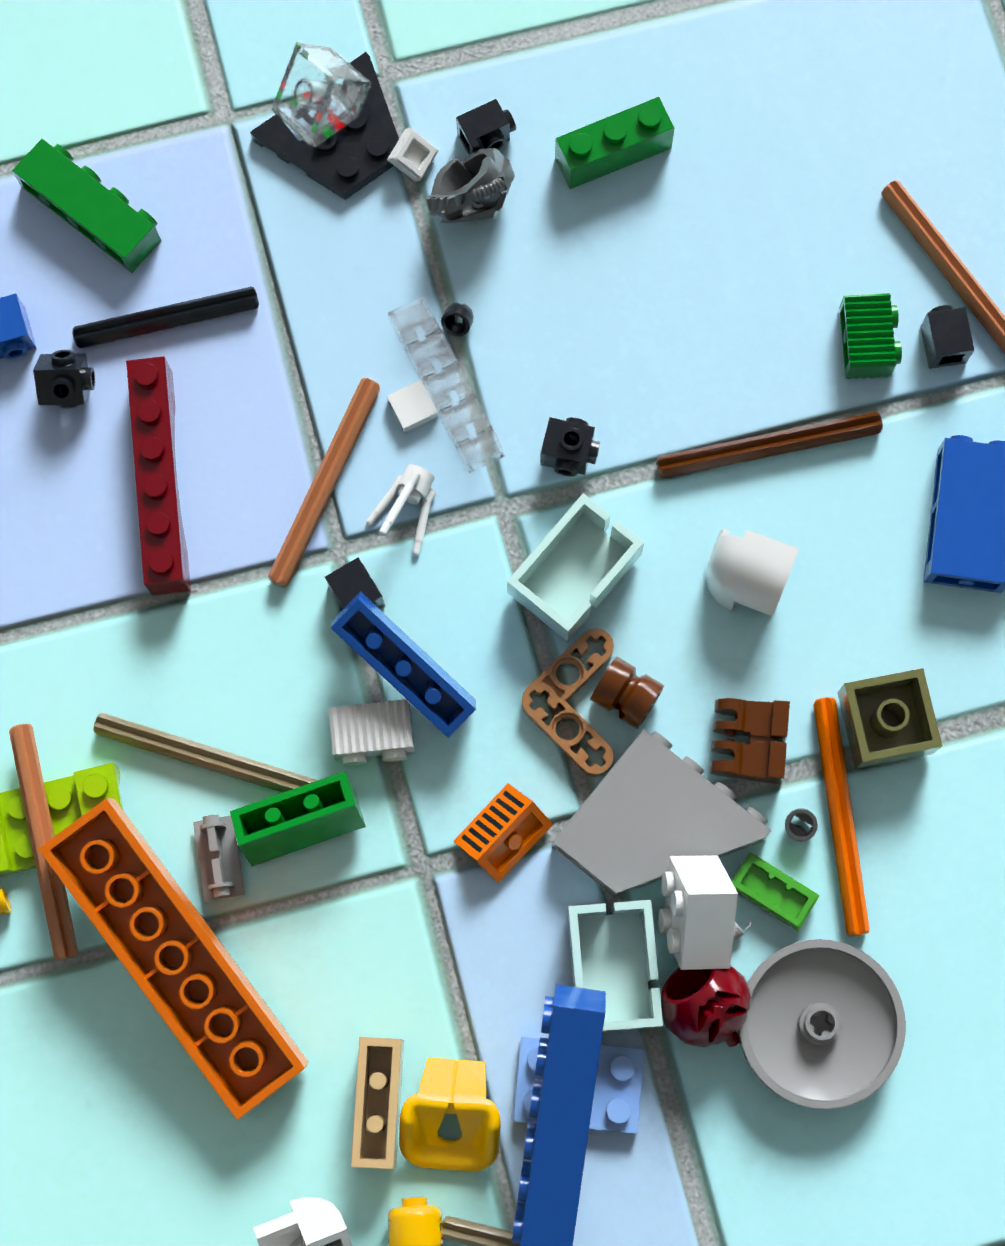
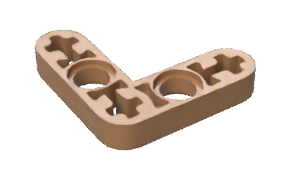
M597 628L583 633L526 688L522 696V708L526 716L583 773L591 777L603 776L610 770L614 758L613 750L567 701L606 665L612 657L613 639L607 632ZM591 640L597 643L602 640L604 642L602 649L604 655L600 656L598 653H594L589 657L586 664L591 668L586 671L582 662L572 655L577 652L581 659L588 652L589 645L587 641ZM567 664L574 666L579 672V679L572 685L560 683L556 672L561 666ZM534 693L539 697L544 694L548 695L546 704L554 713L558 706L564 710L555 715L548 726L543 721L549 719V715L540 707L535 711L531 709L533 704L531 695ZM566 719L574 721L579 728L576 738L568 741L561 739L556 733L558 723ZM586 734L592 738L586 741V745L593 752H597L600 749L604 751L602 760L605 764L602 767L596 763L591 767L588 766L586 762L589 756L581 747L577 754L571 750L582 742Z

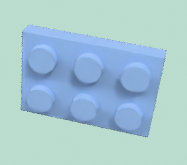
M521 1037L513 1121L527 1123L528 1119L537 1121V1118L529 1117L534 1078L543 1079V1076L535 1075L539 1038ZM601 1045L589 1129L638 1134L644 1049Z

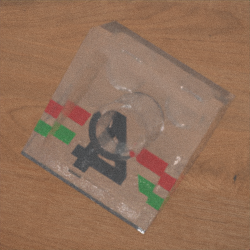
M296 42L271 110L275 114L277 113L309 146L317 147L358 117L371 82L331 47Z

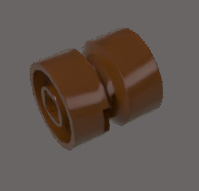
M617 656L602 676L590 701L608 712L613 709L619 710V718L638 730L653 708L665 685L647 674L638 677L636 675V667Z

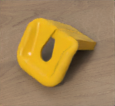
M427 1058L419 1086V1094L410 1096L404 1102L400 1113L399 1147L402 1155L408 1162L421 1168L476 1172L488 1168L496 1161L499 1154L501 1121L496 1105L491 1100L486 1099L485 1062ZM445 1113L456 1114L462 1132V1136L457 1140H445L438 1134Z

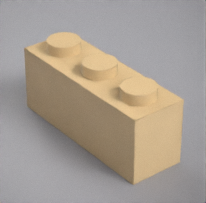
M359 1037L351 1167L395 1169L397 1166L404 1040Z

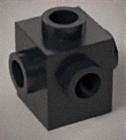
M59 350L52 354H40L33 369L38 405H58L65 409L84 405L90 390L95 389V371L93 367H88L86 353Z
M549 417L540 453V465L554 468L556 473L563 476L574 477L577 473L585 475L588 463L596 464L600 441L594 440L595 427L588 426V422L579 418L569 417L565 421Z

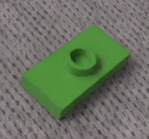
M751 852L748 853L732 879V883L739 895L796 931L801 928L820 896Z

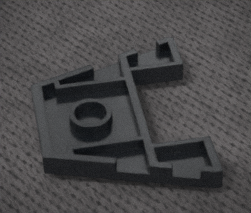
M367 52L340 69L341 78L357 96L359 101L336 116L346 125L342 129H336L330 122L324 124L334 133L332 136L327 138L320 132L321 126L299 141L277 113L250 131L251 138L256 144L261 147L264 145L275 152L278 158L286 163H292L306 172L308 177L344 200L394 166L387 159L399 140L371 58Z

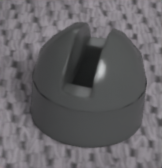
M794 809L785 819L786 832L796 841H807L817 831V819L808 809ZM796 816L810 824L811 828L807 832L802 827L792 823L791 820Z

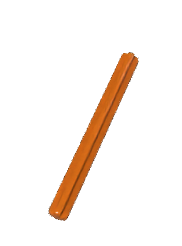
M819 698L815 700L813 706L846 933L849 936H860L869 933L870 927L837 705L834 698Z

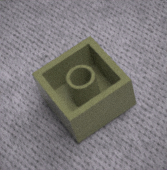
M923 668L844 683L837 692L855 769L932 755L943 747Z

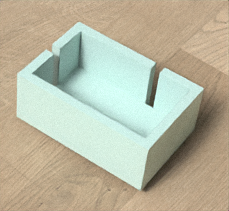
M584 493L507 581V593L567 642L590 616L591 607L596 609L642 555L644 541L618 520L612 525L610 536L605 533L609 528L611 515Z
M651 900L615 902L612 906V915H605L606 903L568 906L574 987L606 991V1013L603 1032L662 1027L660 988L648 989V982H656L659 979Z

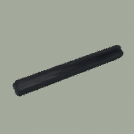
M250 286L78 325L72 328V335L78 348H85L256 309L259 307V300L255 288Z

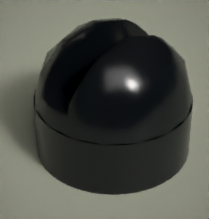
M453 303L444 311L441 325L447 333L453 336H464L472 326L473 312L466 304ZM458 317L462 318L463 323L457 322Z

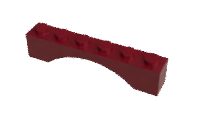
M165 356L127 360L144 585L152 596L191 591L188 552L183 529L176 471V407L173 372Z

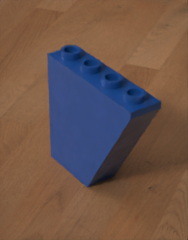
M954 435L950 438H945L937 450L923 582L1002 593L1005 590V441L996 440L989 443L973 442V438L969 436Z

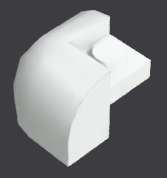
M723 528L719 531L708 561L706 581L709 592L718 604L732 611L736 602L773 616L799 548L746 530L744 537L729 535L730 531Z
M304 1197L289 1201L292 1213L253 1227L259 1246H352L340 1211L333 1203L322 1198Z

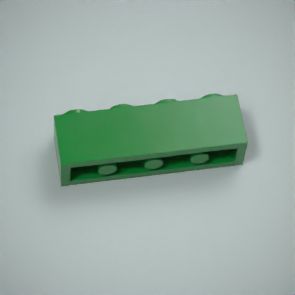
M41 139L12 170L20 186L124 268L133 273L161 242L156 229L158 225L156 220L145 210L140 209L137 212L128 205L130 203L129 200L115 187L108 190L100 183V177L91 168L84 165L81 169L72 162L74 159L71 154L61 145L56 144L53 147L44 139Z

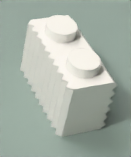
M407 699L329 708L333 756L335 760H343L344 766L366 764V757L382 756L385 762L401 761L407 759L406 753L415 752L411 708Z

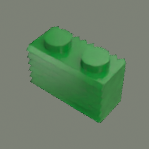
M891 294L844 295L839 309L845 378L890 377L896 364H901L902 360L901 342L895 341L893 328L898 327L899 313L897 305H891Z

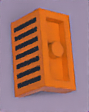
M507 783L453 842L471 856L491 878L499 883L552 827L553 823L532 800Z

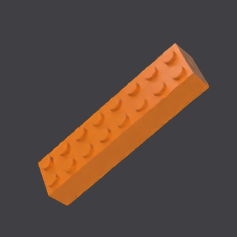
M114 798L104 799L38 848L237 1120L306 1068L309 1061Z

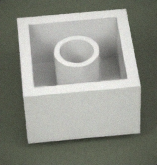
M670 856L668 872H663L661 881L662 893L666 897L665 909H660L658 913L659 931L661 934L665 933L669 953L675 955L681 970L730 969L738 893L718 856Z

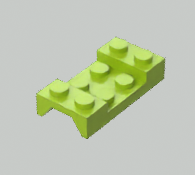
M109 763L73 772V776L44 782L55 836L106 798H114L123 809L119 789L120 771L115 764ZM20 788L0 793V877L36 868Z

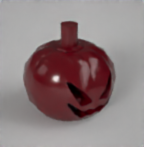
M731 965L730 969L681 970L679 967L667 979L662 990V1018L666 1028L688 1045L707 1047L725 1041L728 1047L737 1046L740 1043L737 1030L746 1021L747 1012L750 1009L751 995L745 977Z

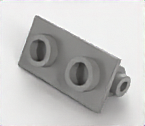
M208 815L202 817L203 820L193 822L204 901L245 895L237 839L231 815L224 817Z

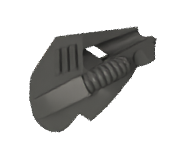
M496 148L478 149L462 162L458 158L452 159L437 173L432 193L426 198L430 211L429 214L431 216H441V223L474 221L497 217L503 207L511 183L515 178L510 160L504 158Z

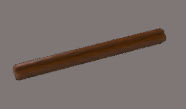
M871 412L662 455L657 458L656 465L660 478H668L881 433L883 423L878 412Z

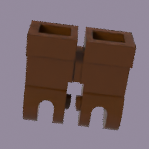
M734 698L715 700L714 712L733 716L736 720L713 722V732L724 734L728 737H736L737 735L749 736V744L735 742L733 739L712 741V752L730 755L733 760L710 761L709 773L721 777L743 778L750 781L781 785L785 775L787 748L785 741L788 734L790 701L774 700L773 702H762Z

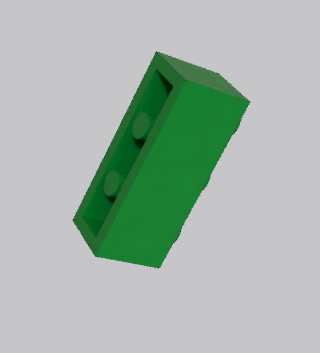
M656 97L557 137L555 139V159L569 189H573L671 149L675 128L660 97Z
M345 771L230 811L238 846L251 866L366 827L357 794Z

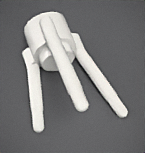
M408 464L403 475L397 476L391 489L368 517L366 525H373L395 496L398 495L399 497L379 530V534L385 536L405 502L417 505L422 500L412 551L413 556H419L430 506L437 493L430 488L435 477L420 466Z

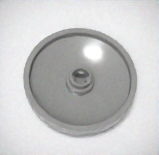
M816 939L797 942L769 956L757 967L747 981L751 995L750 1009L747 1012L746 1021L738 1029L740 1046L749 1067L756 1077L779 1097L808 1108H841L869 1097L893 1073L901 1057L905 1042V1012L899 992L890 976L879 963L863 951L851 945L833 940Z

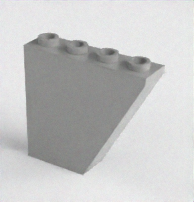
M643 729L552 841V847L611 895L616 897L662 880L663 872H668L670 856H718L720 858L763 842L771 832L765 826L768 822L767 819L754 808L748 807L745 810L734 801L736 795L721 782L717 781L713 785L703 777V768L687 756L682 760L670 750L672 744L661 734L654 731L650 735Z

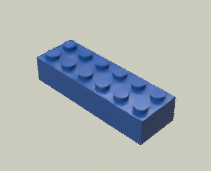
M556 984L554 997L545 996L541 1033L549 1034L548 1038L540 1037L535 1075L543 1076V1079L534 1078L529 1117L537 1118V1121L528 1119L523 1159L531 1160V1162H522L511 1243L520 1244V1246H573L606 1013V991Z

